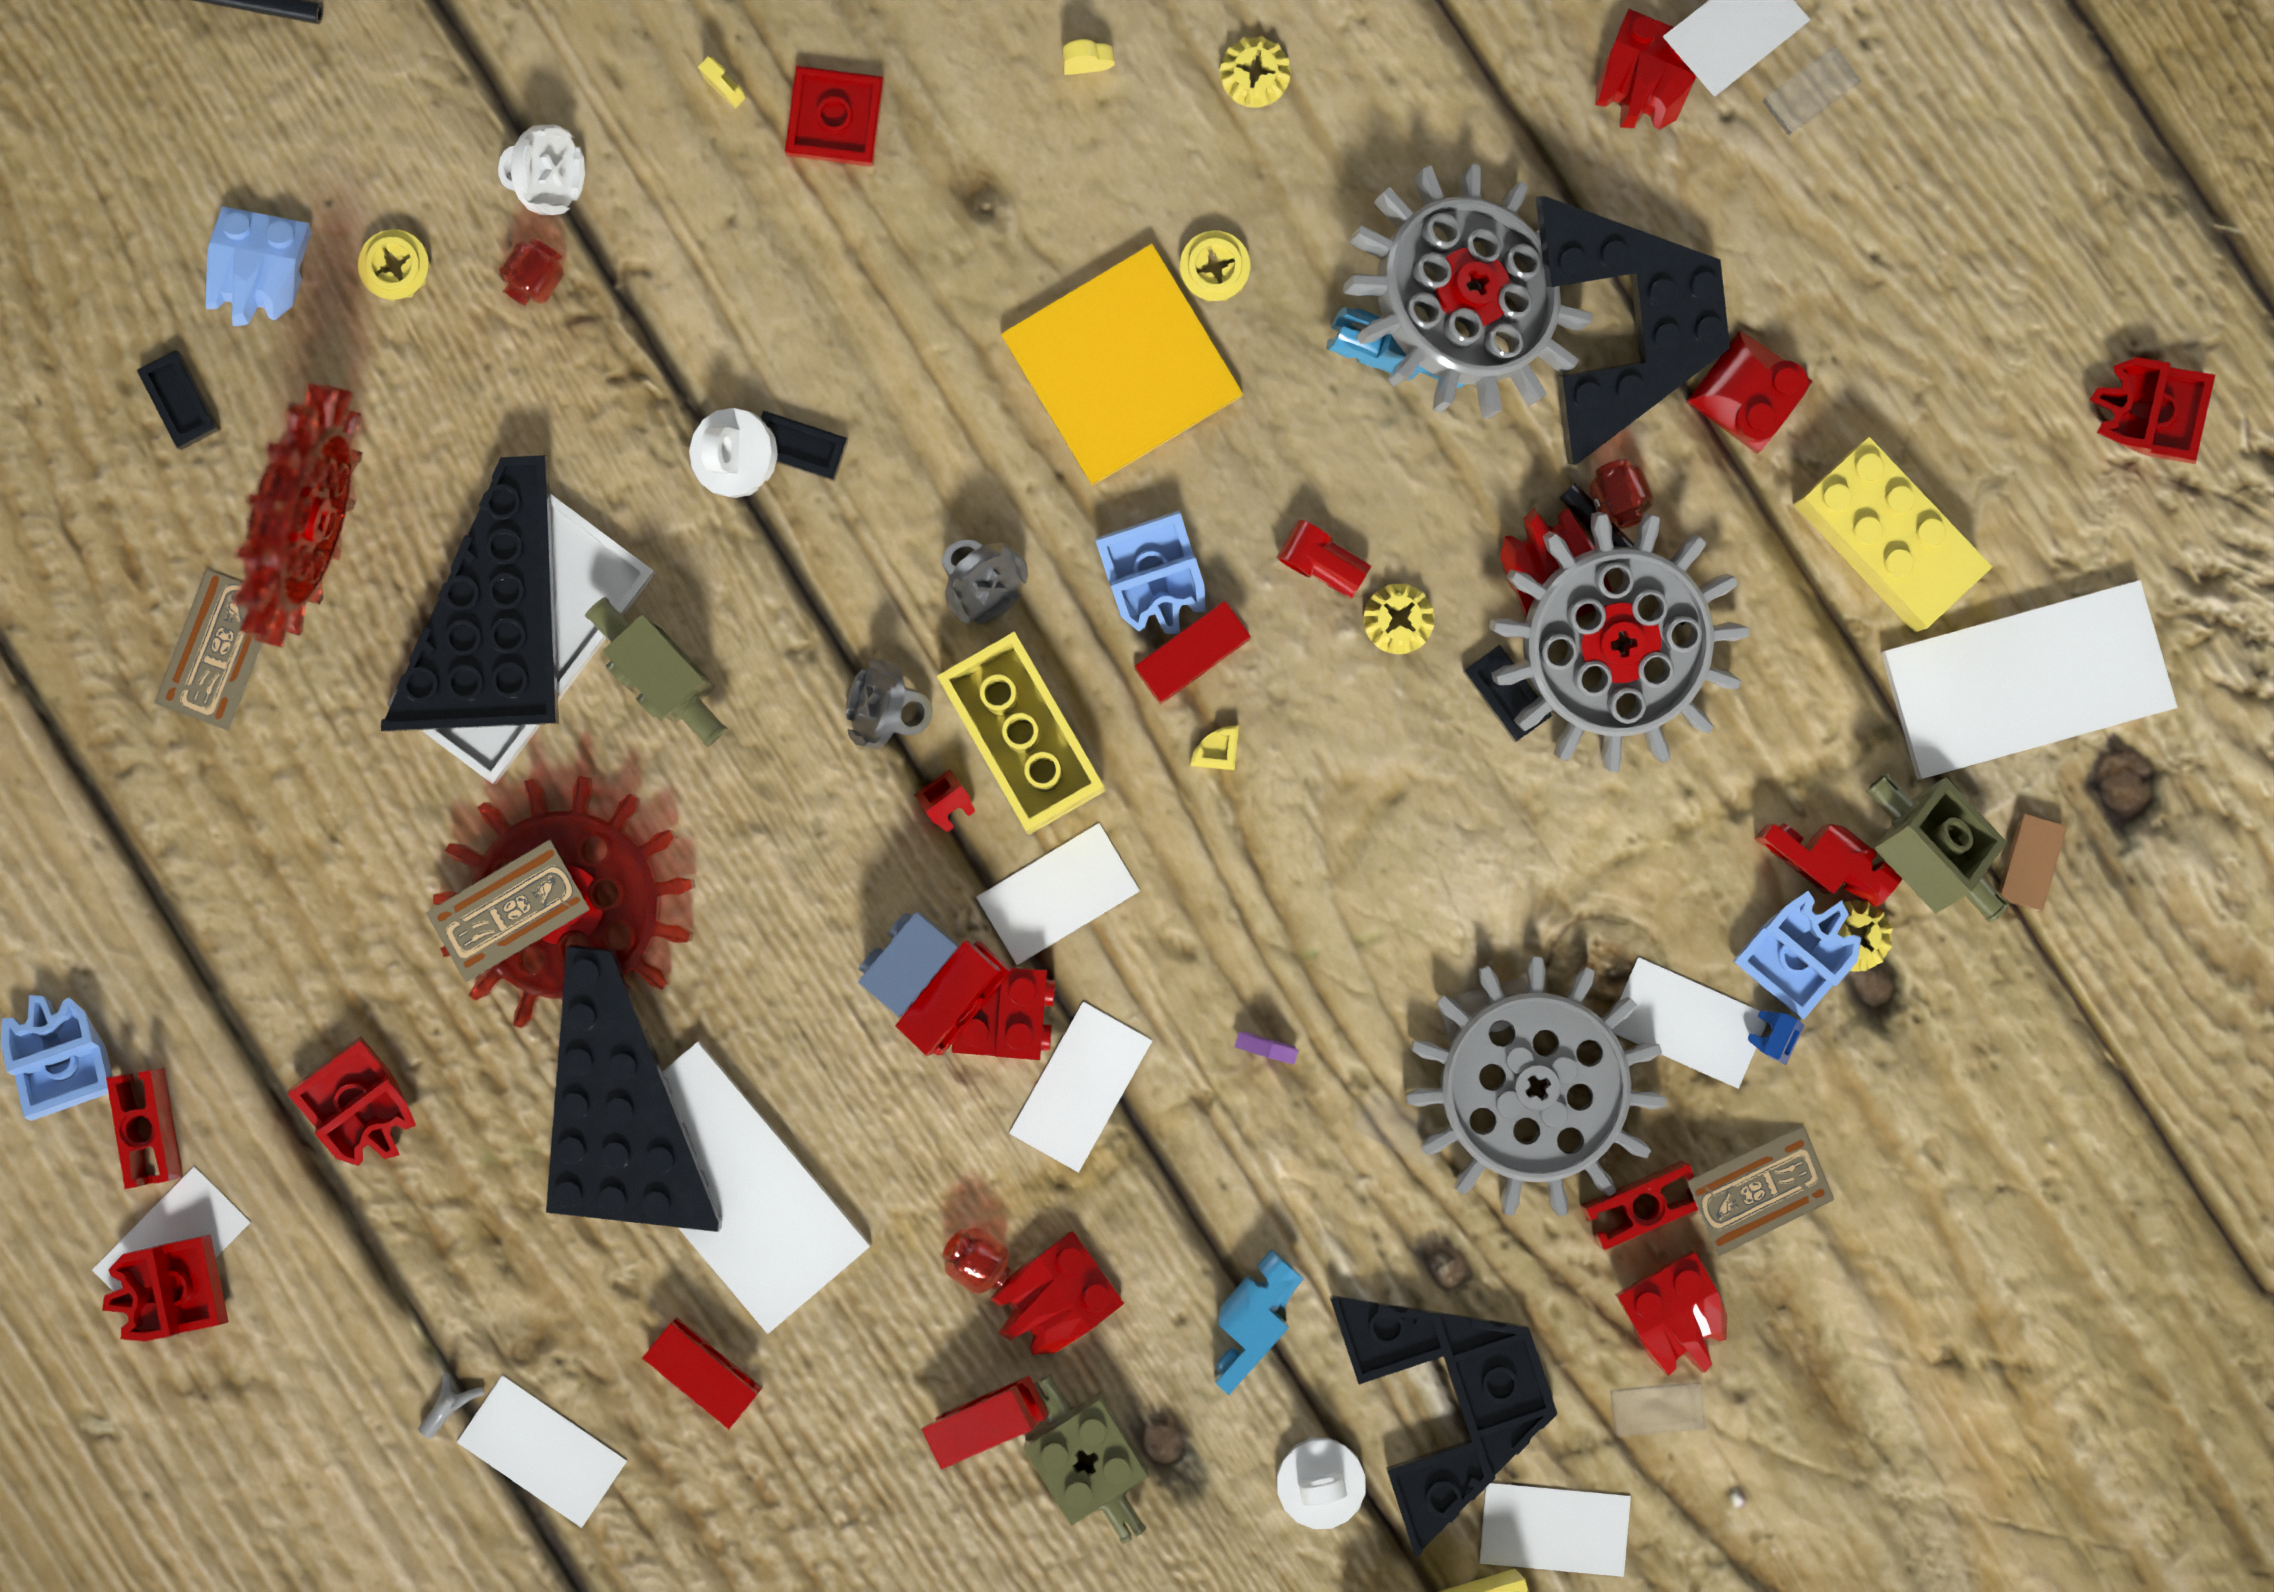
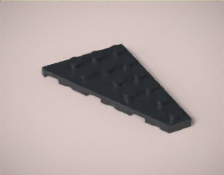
M547 456L500 457L492 475L491 485L480 501V509L468 535H465L451 565V573L448 580L442 585L437 596L439 600L427 626L423 627L409 658L410 664L406 673L399 680L392 704L385 719L382 718L381 731L397 732L559 724L549 458Z
M580 945L568 946L566 949L546 1213L719 1232L722 1228V1217L718 1216L707 1188L709 1186L708 1181L697 1163V1154L685 1123L680 1120L670 1095L672 1091L668 1080L662 1075L660 1060L648 1030L644 1029L635 1007V997L630 985L624 979L623 967L616 949Z

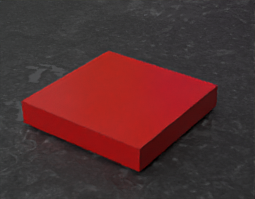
M796 66L785 146L786 156L874 167L885 82L884 77Z

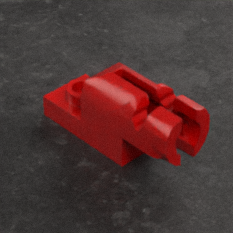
M1782 823L1780 827L1776 824L1765 825L1755 838V840L1823 894H1834L1842 883H1845L1846 885L1843 889L1866 900L1873 907L1875 905L1878 907L1893 893L1902 881L1899 874L1884 861L1877 863L1871 868L1873 865L1872 860L1876 857V850L1844 826L1835 824L1823 825L1805 847L1801 845L1804 838L1785 823Z

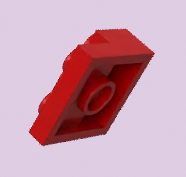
M1008 967L1012 972L952 1043V1053L1040 1060L1041 1052L1050 1051L1052 1025L1044 1024L1045 1006H1054L1055 980L1047 979L1048 970Z

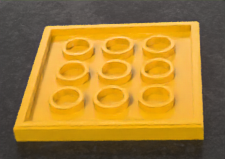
M1150 244L1001 333L1003 341L1092 487L1243 397V392L1153 244Z

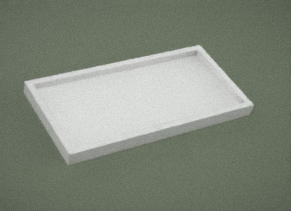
M550 494L559 702L606 640V637L585 617L586 612L597 601L607 597L612 606L624 616L656 572ZM396 692L393 694V696H392V697L390 698V700L387 702V705H388L389 707H390L391 704H392V701H393V699H394V697H395V695H396ZM541 725L421 731L489 782L497 784Z
M2141 580L1881 652L1917 780L2178 708Z
M699 1041L662 1071V1075L668 1080L672 1091L670 1095L680 1120L685 1123L697 1154L696 1159L699 1168L704 1172L708 1181V1191L718 1216L722 1217V1228L719 1232L679 1228V1230L765 1332L769 1334L864 1253L872 1244Z

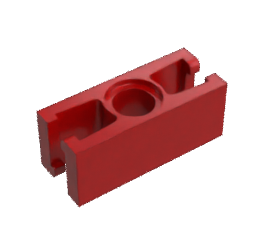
M1223 601L1136 664L1134 670L1161 705L1250 641L1251 636L1226 601Z
M964 940L896 1023L895 1027L926 1056H931L932 1053L943 1055L1012 970L981 941H976L972 944L970 941Z
M165 1068L138 1072L139 1080L144 1079L146 1107L139 1109L136 1107L130 1082L134 1081L133 1073L106 1078L124 1189L183 1178ZM142 1116L146 1117L152 1124V1134L148 1140L142 1138L137 1131V1123ZM153 1148L160 1175L146 1176L144 1149Z
M1679 1161L1617 1188V1192L1610 1197L1603 1194L1581 1204L1580 1207L1587 1221L1599 1218L1597 1213L1620 1206L1622 1214L1626 1217L1625 1223L1607 1233L1604 1231L1594 1233L1593 1236L1597 1246L1605 1251L1699 1210L1690 1188L1686 1189L1688 1198L1667 1204L1665 1197L1661 1193L1662 1187L1681 1177L1686 1178L1687 1181L1695 1178L1690 1164ZM1641 1194H1650L1654 1202L1652 1211L1644 1217H1637L1633 1211L1634 1200Z
M678 1317L667 1326L642 1357L644 1361L728 1430L763 1388Z
M1027 1375L939 1414L935 1418V1422L925 1425L921 1431L942 1470L1032 1431L1037 1426V1422L1045 1420L1049 1413L1030 1375Z

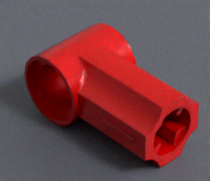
M1299 519L1276 558L1297 573L1308 578L1313 576L1328 587L1352 599L1372 566L1333 543V538L1320 528Z

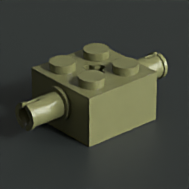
M607 597L597 601L586 612L585 617L611 642L602 650L610 659L605 667L622 685L626 684L629 688L635 686L641 692L636 697V700L653 718L657 717L660 721L667 718L676 723L682 719L704 742L703 744L706 747L716 742L727 731L728 728L701 701L716 686L655 621L641 614L630 624L612 606Z
M1888 772L1880 775L1868 786L1869 788L1865 792L1871 795L1892 818L1890 822L1892 824L1874 849L1935 914L1964 896L1982 913L1987 922L1994 921L2008 909L2007 907L2011 903L1984 877V874L2007 844V841L1946 777L1913 799L1900 788Z
M1051 1374L1042 1377L1040 1384L1048 1397L1044 1394L1037 1381L1034 1385L1049 1416L1046 1418L1047 1424L1045 1427L1025 1439L1024 1451L1071 1526L1094 1511L1102 1510L1119 1536L1120 1542L1125 1544L1131 1541L1132 1533L1125 1522L1128 1523L1136 1537L1146 1530V1526L1142 1524L1125 1494L1128 1492L1127 1490L1148 1478V1466L1101 1391L1077 1407L1070 1408L1054 1383ZM1083 1450L1087 1455L1095 1452L1094 1465L1089 1467L1086 1463L1079 1465L1077 1463L1078 1451Z

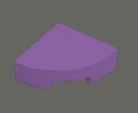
M1245 1031L1238 1033L1234 1046L1235 1048L1294 1065L1299 1051L1296 1049V1046L1270 1040Z

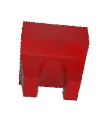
M950 769L914 795L932 822L939 825L946 832L954 828L948 818L951 812L957 808H962L968 817L976 812L970 796Z

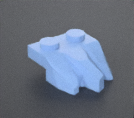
M222 206L209 241L207 252L206 309H218L224 302H231L232 324L234 327L248 325L258 307L265 308L268 318L274 321L292 308L302 281L299 269L312 234L309 223Z
M1179 511L1094 538L1120 616L1137 631L1144 629L1148 616L1155 614L1165 634H1179V610L1182 605H1188L1193 612H1205V587Z
M1809 891L1772 916L1733 959L1737 966L1802 1020L1806 1018L1832 986L1836 987L1858 962L1861 937L1856 935L1841 937L1837 934L1849 915L1842 901L1823 914L1815 915L1812 911L1815 900Z
M29 995L28 1019L25 1024L21 1025L15 1018H2L1 1048L6 1071L15 1076L24 1118L32 1121L108 1094L106 1078L113 1077L106 1047L86 1012L69 997L62 1001L60 1009L56 1013L52 1003L45 996Z

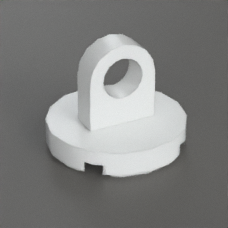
M558 125L530 127L521 134L516 145L508 147L499 159L498 174L501 183L507 189L515 191L518 199L528 210L540 215L565 213L570 209L567 206L570 205L571 201L579 198L583 188L585 166L580 147H575L570 139L574 138L567 129Z
M736 408L717 410L703 419L693 434L689 450L691 467L699 482L712 493L732 498L748 496L759 490L758 487L765 480L768 481L773 474L778 456L775 436L771 429L766 426L765 422L755 413Z
M1328 1437L1309 1438L1294 1445L1283 1458L1276 1474L1277 1494L1284 1510L1297 1523L1312 1529H1332L1347 1522L1360 1509L1366 1493L1365 1473L1358 1457L1344 1444Z

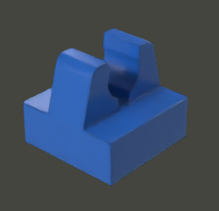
M1760 1011L1758 1018L1768 1022L1773 1031L1770 1036L1767 1035L1766 1037H1758L1750 1033L1748 1041L1769 1058L1787 1065L1805 1025L1798 1019L1783 1012Z

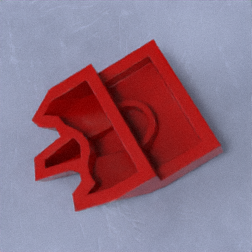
M1630 8L1626 12L1596 83L1595 105L1607 107L1612 102L1618 103L1621 107L1620 128H1635L1643 114L1651 117L1653 126L1661 130L1677 120L1696 79V75L1663 38L1674 27Z
M2139 357L2113 366L2114 374L2122 383L2121 388L2098 387L2089 399L2090 402L2114 413L2113 420L2102 422L2096 433L2140 454L2196 464L2216 375L2170 367L2171 363Z
M1534 507L1524 517L1527 539L1520 541L1512 535L1505 536L1500 561L1506 576L1512 569L1529 574L1536 582L1543 585L1559 568L1555 558L1547 551L1543 535L1549 531L1556 533L1566 542L1574 558L1595 550V547L1568 507L1558 514V524L1554 527L1547 525ZM1605 574L1603 581L1604 587L1607 591H1612L1607 575ZM1508 580L1510 588L1516 593L1526 620L1534 598L1532 595L1516 589ZM1591 603L1580 606L1575 618L1594 611V606Z
M362 1036L291 1087L287 1093L316 1128L314 1134L335 1159L356 1166L362 1163L363 1148L367 1145L384 1159L399 1156V1151L390 1134L391 1128L398 1126L407 1130L417 1126L396 1079Z
M1073 1231L1065 1234L1037 1257L1029 1260L1009 1275L990 1298L998 1306L1009 1304L1013 1308L1011 1316L999 1330L998 1334L1012 1341L1030 1331L1033 1336L1030 1345L1032 1355L1054 1354L1088 1333L1124 1305L1120 1296Z
M211 1234L122 1254L108 1269L111 1277L121 1281L122 1289L104 1295L102 1311L120 1312L128 1316V1323L121 1327L120 1339L151 1341L171 1337L179 1333L219 1326L229 1322Z
M1693 1250L1615 1294L1648 1357L1667 1376L1677 1369L1676 1360L1682 1355L1701 1373H1705L1711 1367L1712 1361L1704 1340L1713 1338L1717 1341H1724L1727 1339L1728 1316L1721 1297L1698 1255Z

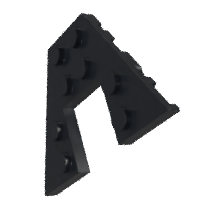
M1538 196L1535 198L1546 287H1557L1631 274L1641 362L1557 376L1567 464L1576 465L1730 349L1721 259L1555 199Z
M1335 1295L1330 1296L1359 1385L1441 1357L1444 1358L1470 1440L1386 1467L1415 1557L1420 1556L1423 1553V1549L1449 1522L1452 1523L1459 1516V1512L1470 1501H1473L1496 1478L1495 1475L1530 1443L1531 1438L1539 1430L1544 1429L1558 1414L1528 1326Z

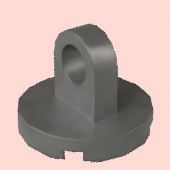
M961 540L950 545L942 556V565L949 578L945 590L946 605L963 623L969 624V622L975 621L978 625L985 624L1004 615L1017 602L1021 595L1017 590L1021 582L1026 584L1028 578L1025 560L1012 546L999 542L982 546L974 540Z
M872 659L868 662L869 669H861L855 676L846 704V719L852 720L853 730L848 729V735L855 745L878 749L887 743L894 732L903 735H916L928 727L933 713L931 702L918 691L904 687L902 672L895 663ZM915 701L917 705L915 717L911 721L902 722L901 712L903 707L907 703Z

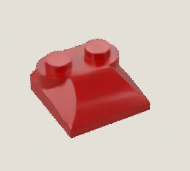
M1740 330L1730 342V349L1718 358L1686 402L1758 454L1776 434L1813 381L1807 377L1806 372L1799 364L1782 359Z

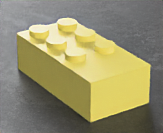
M1870 437L1851 449L1793 504L1914 633L1929 628L1992 568V565Z
M1015 631L937 675L1028 835L1106 791Z

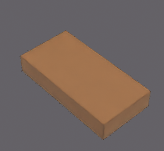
M2020 814L1998 892L2011 904L2043 912L2067 826L2028 814Z

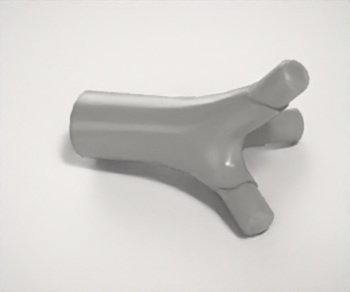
M444 1374L442 1376V1388L434 1408L418 1427V1430L425 1437L433 1438L453 1412L468 1401L483 1396L484 1389L479 1387L456 1395L451 1391V1375Z

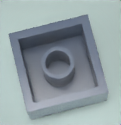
M915 912L913 916L904 913L887 933L893 940L884 951L880 948H875L858 968L864 973L858 983L898 1017L905 1014L961 945L923 912Z

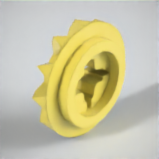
M1263 36L1257 38L1243 37L1232 47H1228L1220 66L1222 86L1229 97L1243 106L1254 108L1272 104L1282 96L1289 84V58L1281 50L1279 43L1266 40ZM1256 55H1259L1261 68L1267 70L1268 74L1260 75L1258 81H1255V87L1251 88L1249 72L1243 71V67H1250L1253 60L1256 59Z
M397 229L384 230L373 235L363 245L358 258V272L366 288L377 297L394 302L397 299L413 297V294L421 286L426 285V276L431 268L427 250L423 244L412 234ZM387 250L398 260L407 259L406 263L401 266V271L403 272L401 274L402 280L392 272L383 273L384 269L389 266Z
M1203 232L1190 240L1182 252L1180 259L1181 279L1191 294L1207 302L1226 301L1238 292H1241L1250 274L1249 254L1243 243L1227 232ZM1208 250H1211L1212 255L1216 257L1218 262L1225 261L1227 263L1233 261L1222 269L1221 283H1218L1217 278H1214L1212 272L1197 273L1208 265Z
M1389 584L1379 589L1369 599L1364 610V628L1371 642L1379 649L1391 654H1407L1420 648L1430 637L1434 628V608L1424 592L1409 584ZM1386 604L1390 609L1394 608L1396 611H1400L1403 607L1406 608L1411 604L1413 608L1409 611L1410 614L1407 617V621L1411 624L1410 627L1414 632L1409 628L1405 629L1403 626H1399L1387 633L1385 630L1390 626L1389 623L1392 617L1384 605Z
M1858 900L1843 902L1849 915L1837 934L1841 937L1851 935L1845 922L1855 928L1871 924L1864 935L1867 941L1866 944L1870 949L1860 945L1858 962L1850 970L1867 971L1882 963L1887 952L1892 948L1891 932L1893 927L1889 924L1884 911L1876 906L1873 907L1869 902Z

